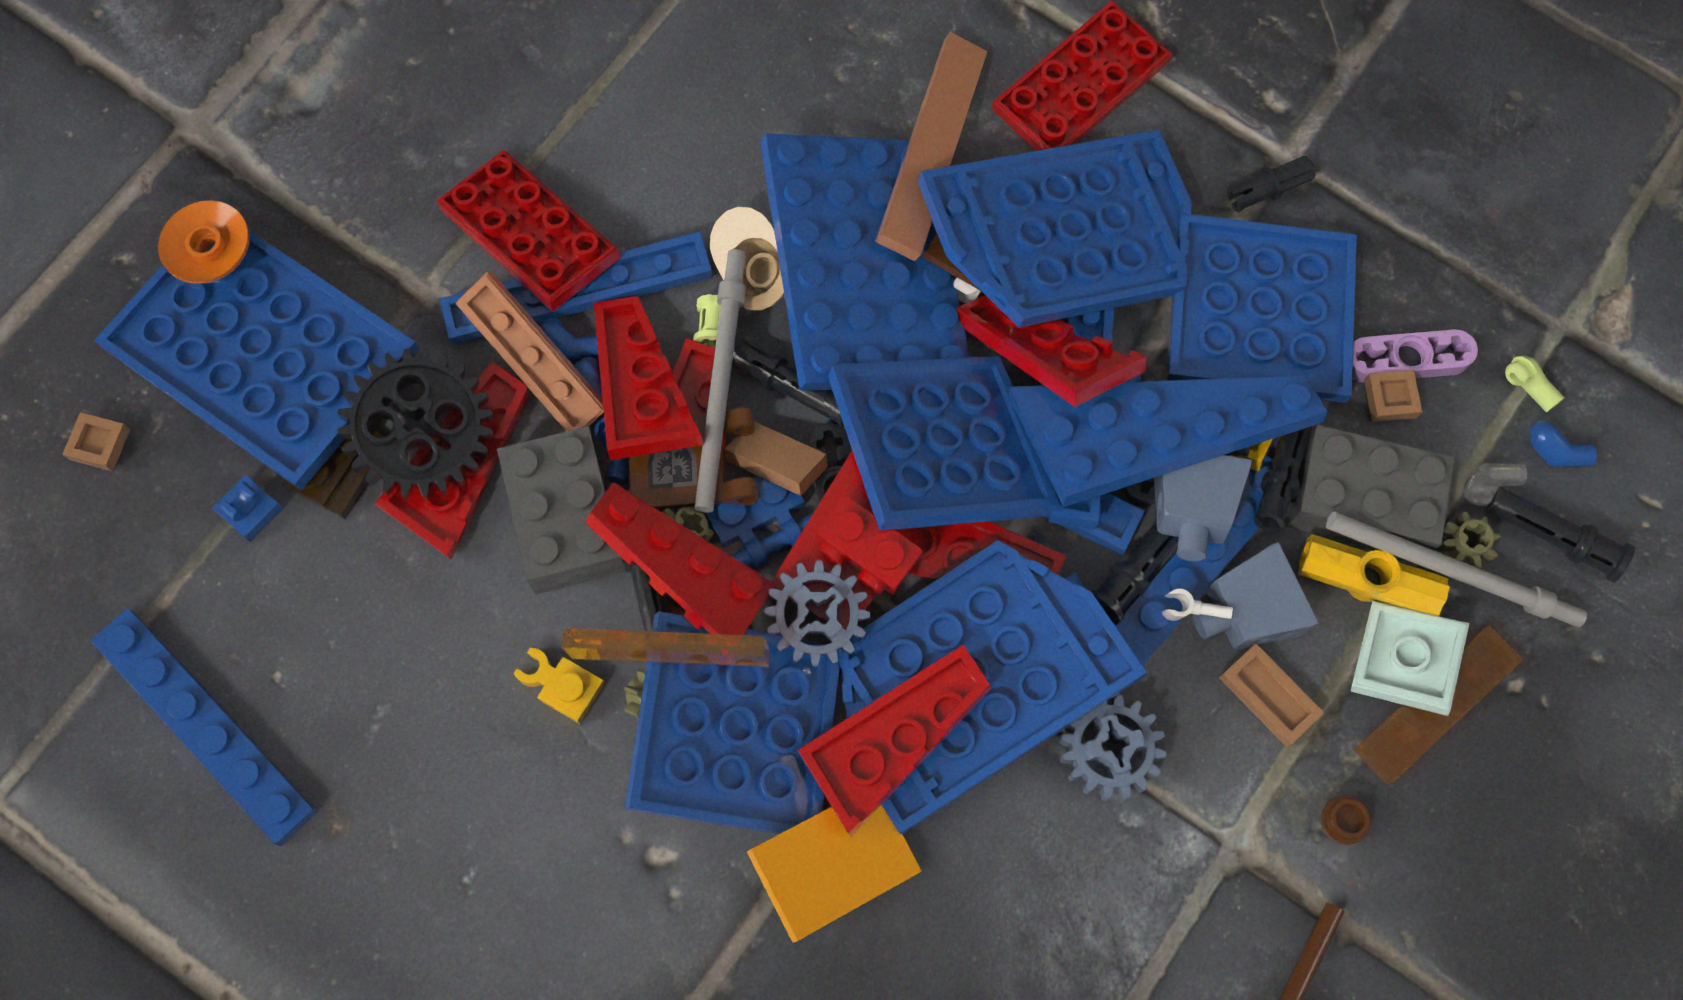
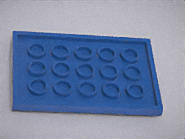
M765 133L760 141L799 390H832L828 378L832 364L970 357L965 330L958 320L956 311L960 304L957 289L953 286L955 281L954 275L922 257L926 248L937 235L933 221L922 254L916 261L875 242L910 140Z
M249 230L250 241L246 255L231 273L214 282L192 284L175 278L162 265L98 335L94 342L302 491L344 441L343 438L339 437L337 429L350 423L340 419L337 413L339 409L352 408V405L345 400L343 393L344 391L359 392L360 389L357 387L353 377L358 375L368 380L371 377L367 365L369 362L374 363L380 369L385 368L386 353H389L398 363L403 361L404 349L408 348L413 358L420 348L410 337ZM210 246L209 248H207V250H206L205 252H207V251H209L210 249H212L213 246Z

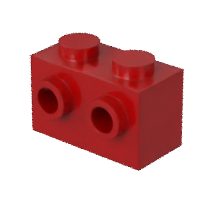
M842 494L815 532V540L821 544L817 550L840 566L844 561L860 572L857 579L878 594H881L885 589L894 595L923 552L920 547L896 530L879 531L875 516L845 494Z

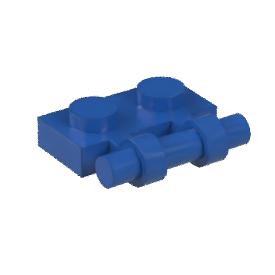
M756 476L752 479H754L755 486L758 489L757 503L754 505L716 504L714 505L713 512L704 514L722 548L740 540L744 549L731 556L748 567L753 565L755 568H758L768 562L767 557L788 546L792 548L812 514L796 522L792 518L791 513L805 507L802 496ZM777 522L781 530L758 541L754 532Z

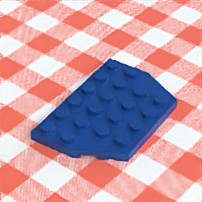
M1159 129L921 171L917 182L946 257L1019 328L1174 296L1175 293L1182 291L1186 286L1187 266L1185 257L1189 252V239L1183 237L1179 239L1180 214L1191 215L1192 201Z
M999 540L862 628L866 632L864 638L852 636L849 639L855 649L852 654L845 652L842 648L839 649L846 718L854 715L962 645L965 646L991 686V690L882 804L900 834H905L1147 675L1146 670L1091 591L1078 584L1071 583L1035 560L1024 557L1017 550Z

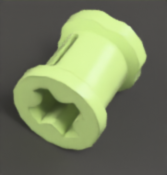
M707 294L697 298V311L700 312L699 331L694 334L693 341L715 348L721 305L717 303L718 295Z

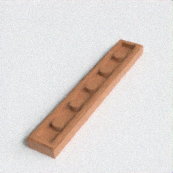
M952 32L947 35L942 44L875 241L913 261H916L922 254L932 223V218L917 180L921 171L951 165L987 54L986 50Z

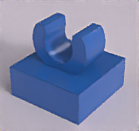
M244 475L212 509L251 542L284 508L247 475Z

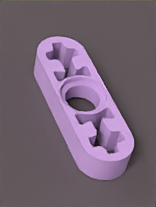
M1457 329L1362 337L1353 342L1352 379L1365 383L1364 379L1369 373L1414 370L1416 378L1457 375L1465 371L1476 359L1478 347L1470 334ZM1449 345H1452L1454 351L1462 352V356L1458 360H1455L1454 354L1451 353L1439 354L1433 360L1434 354L1444 352ZM1410 346L1416 349L1421 357L1420 365L1409 366L1402 362L1398 353L1399 348ZM1387 351L1386 358L1376 360L1370 368H1367L1365 361H1357V357L1361 352H1365V356L1368 359L1381 358Z

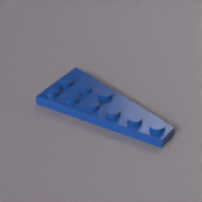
M1305 375L1123 382L1076 407L1044 385L1009 387V399L1063 507L1322 423L1327 414L1325 406Z

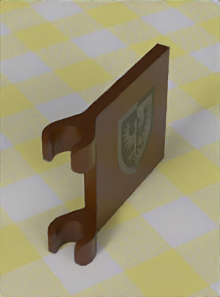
M735 408L726 411L723 434L749 436L754 433L755 425L750 409ZM707 415L692 416L703 440ZM702 446L629 457L630 493L655 509L695 506ZM721 446L714 505H754L758 501V489L755 486L754 479L744 477L724 482L723 447Z

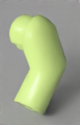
M1518 356L1506 367L1505 375L1507 380L1513 385L1521 386L1546 413L1565 398L1546 378L1540 365L1534 358Z

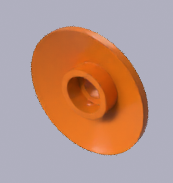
M212 200L192 203L177 211L163 227L158 242L160 260L167 271L181 281L192 284L214 282L231 273L245 257L250 241L249 228L242 215L226 203ZM210 246H213L212 249H210L209 251L205 252V251L207 250V248H209Z

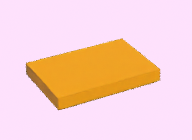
M882 805L852 837L847 833L834 809L830 807L747 851L793 943L922 872L903 834L898 832Z

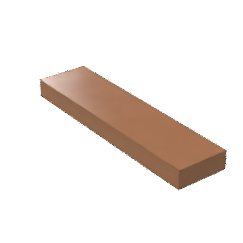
M486 272L456 302L457 306L565 431L586 426L591 428L604 416L603 399L494 273Z

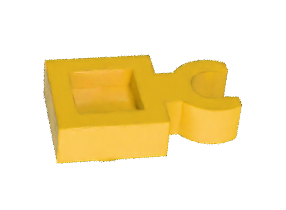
M529 648L527 653L534 660L539 661V669L531 675L516 669L514 672L515 677L528 687L543 686L537 698L549 707L581 724L605 685L604 680L562 657L557 667L554 668L541 650Z

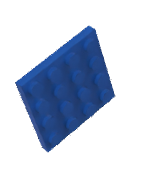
M1180 214L1179 239L1181 237L1189 239V252L1185 257L1187 282L1182 291L1172 296L1166 378L1173 381L1305 375L1320 400L1347 403L1352 396L1357 234Z
M1000 356L832 364L831 371L828 373L829 382L879 531L1051 516L1052 512L1057 511L1060 503L1052 483L1009 399V387L1013 386Z
M661 611L656 613L652 626L624 810L777 835L822 812L824 793L798 750L832 729L840 668L839 649L837 650V663L832 664L826 654L820 655L818 666L813 667L811 655L804 654L802 659L796 663L793 661L795 651L793 647L789 646L780 652L777 649V645L783 638L781 635H769L766 632L747 629L730 657L727 658L716 648L718 641L704 627L697 630L681 615ZM801 640V642H803V643H805V644H808V645H812V646H822V645H826V644H821V643H816V642Z

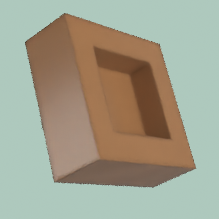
M1414 370L1369 373L1364 379L1372 422L1415 419L1422 413Z
M80 412L63 455L71 461L113 472L130 429L123 423Z

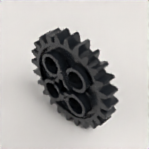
M408 348L404 349L403 361L398 363L389 353H386L385 368L380 369L374 363L369 362L367 365L371 377L368 380L358 375L353 377L357 387L360 389L359 392L344 391L343 393L345 400L352 405V408L339 409L337 414L340 419L350 424L338 428L337 433L340 438L352 439V441L342 447V451L345 456L359 455L351 465L355 473L370 469L365 479L369 486L376 484L381 478L384 480L383 492L385 495L389 496L396 486H401L402 496L404 500H408L413 488H419L424 500H428L430 487L437 486L439 491L445 496L448 494L446 481L453 479L460 486L465 485L461 471L465 468L477 473L479 468L473 456L487 457L489 454L488 448L479 442L480 440L493 439V430L481 425L493 420V412L487 409H479L489 401L487 392L473 394L479 386L478 377L474 376L463 380L466 372L465 364L460 363L452 370L448 369L449 358L445 353L439 358L437 363L431 362L429 349H424L420 360H413L410 350ZM412 383L419 384L425 388L423 396L413 402L406 401L400 397L402 389ZM388 398L393 401L407 416L415 421L423 417L427 430L439 439L448 442L451 448L449 450L442 449L419 428L415 427L409 432L410 429L406 419L393 409L382 404L383 399ZM455 411L463 417L461 424L451 430L441 428L437 424V420L444 412ZM389 419L395 423V429L387 437L377 438L370 434V429L377 420ZM427 447L433 451L431 461L423 466L410 464L408 456L414 448Z

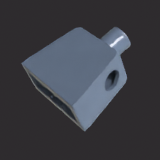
M1222 455L1154 477L1157 530L1161 534L1179 537L1177 556L1187 561H1201L1206 557L1207 542L1215 544L1224 543L1232 527L1252 460Z
M1279 542L1270 545L1215 580L1206 590L1211 604L1233 607L1231 619L1203 614L1192 615L1196 630L1203 639L1225 631L1231 646L1235 650L1252 647L1255 643L1262 645L1299 637L1309 632L1318 624Z

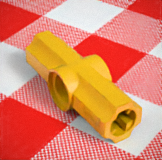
M1314 534L1307 538L1297 566L1298 575L1347 590L1359 601L1372 602L1378 600L1393 606L1436 616L1440 615L1450 588L1448 585L1449 578L1400 563L1392 554L1385 551L1374 550L1366 552ZM1365 568H1371L1379 574L1381 585H1375L1366 578Z

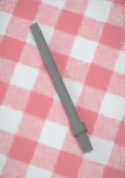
M738 249L728 251L724 281L719 283L717 303L721 305L694 507L696 511L704 513L713 512L738 312L739 308L744 306L746 286L742 281L746 253Z
M1335 511L1327 519L1326 528L1520 604L1525 612L1543 619L1553 617L1576 627H1581L1587 619L1586 610L1558 600L1555 593L1541 587H1525Z

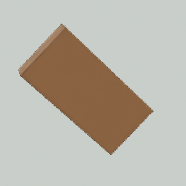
M754 422L755 430L752 435L736 436L725 448L727 462L800 496L828 467L827 455L757 422Z
M1256 643L1219 677L1286 748L1292 745L1324 714L1310 697Z

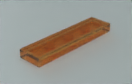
M1490 625L1484 627L1464 646L1452 706L1448 716L1401 704L1353 750L1387 786L1393 784L1520 664L1523 659Z
M567 628V630H563L562 648L572 659L769 667L770 649L763 636Z

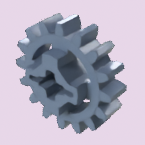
M822 560L816 561L813 572H807L804 565L799 563L797 564L798 576L792 579L785 573L780 575L782 584L785 586L782 591L771 588L769 590V596L777 601V605L765 608L764 613L769 617L776 618L777 623L767 628L768 634L776 635L781 633L783 638L777 645V649L781 652L789 646L795 649L793 661L796 663L802 659L804 654L811 655L812 666L817 667L820 655L827 654L831 663L835 664L838 662V649L842 648L845 652L852 654L855 649L849 639L852 636L864 638L866 634L861 627L857 626V622L870 618V612L858 608V604L867 599L866 592L853 593L852 588L857 578L851 576L845 581L840 579L841 566L838 564L830 573L824 572ZM823 582L833 587L827 592H810L804 584ZM790 597L798 607V617L788 628L784 618V611L787 600ZM834 599L826 611L825 616L828 620L826 624L823 625L819 621H814L811 625L808 623L803 629H800L805 624V619H807L809 614L806 607L808 604L812 603L818 607ZM845 600H847L850 611L849 624L846 630L837 621V608ZM809 634L824 635L831 643L822 646H812L801 642V640Z
M1117 694L1111 705H1107V702L1097 707L1082 717L1081 720L1079 719L1067 727L1072 731V734H1063L1059 738V744L1070 749L1069 752L1061 756L1060 762L1063 764L1073 763L1075 767L1068 776V779L1074 781L1082 777L1086 781L1083 787V793L1086 795L1097 787L1101 789L1102 801L1109 800L1113 790H1117L1122 801L1127 800L1131 797V785L1135 790L1142 793L1148 788L1147 781L1143 776L1155 779L1160 775L1161 771L1152 763L1153 761H1161L1166 757L1165 751L1155 748V743L1163 739L1165 734L1162 731H1151L1149 726L1157 717L1154 714H1150L1142 718L1138 714L1142 703L1138 700L1130 708L1124 707L1123 695ZM1118 718L1129 723L1135 731H1131L1121 725ZM1094 721L1093 729L1095 736L1093 740L1081 744L1082 734L1086 726ZM1109 738L1112 744H1120L1122 747L1116 758L1112 751H1104L1102 745ZM1143 751L1141 763L1138 769L1131 775L1130 759L1133 754ZM1094 764L1104 770L1107 778L1094 772L1088 765Z

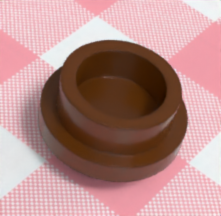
M1343 795L1335 797L1325 804L1321 812V825L1325 834L1332 841L1341 845H1352L1362 841L1368 835L1371 827V817L1367 807L1359 799Z

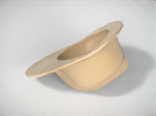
M736 207L726 211L715 222L710 234V251L714 263L724 280L728 251L732 249L744 251L746 257L742 283L746 286L743 307L747 310L758 311L769 308L785 297L774 228L764 214L753 208Z

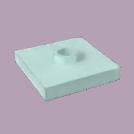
M1372 601L1351 692L1448 716L1452 706L1469 623Z

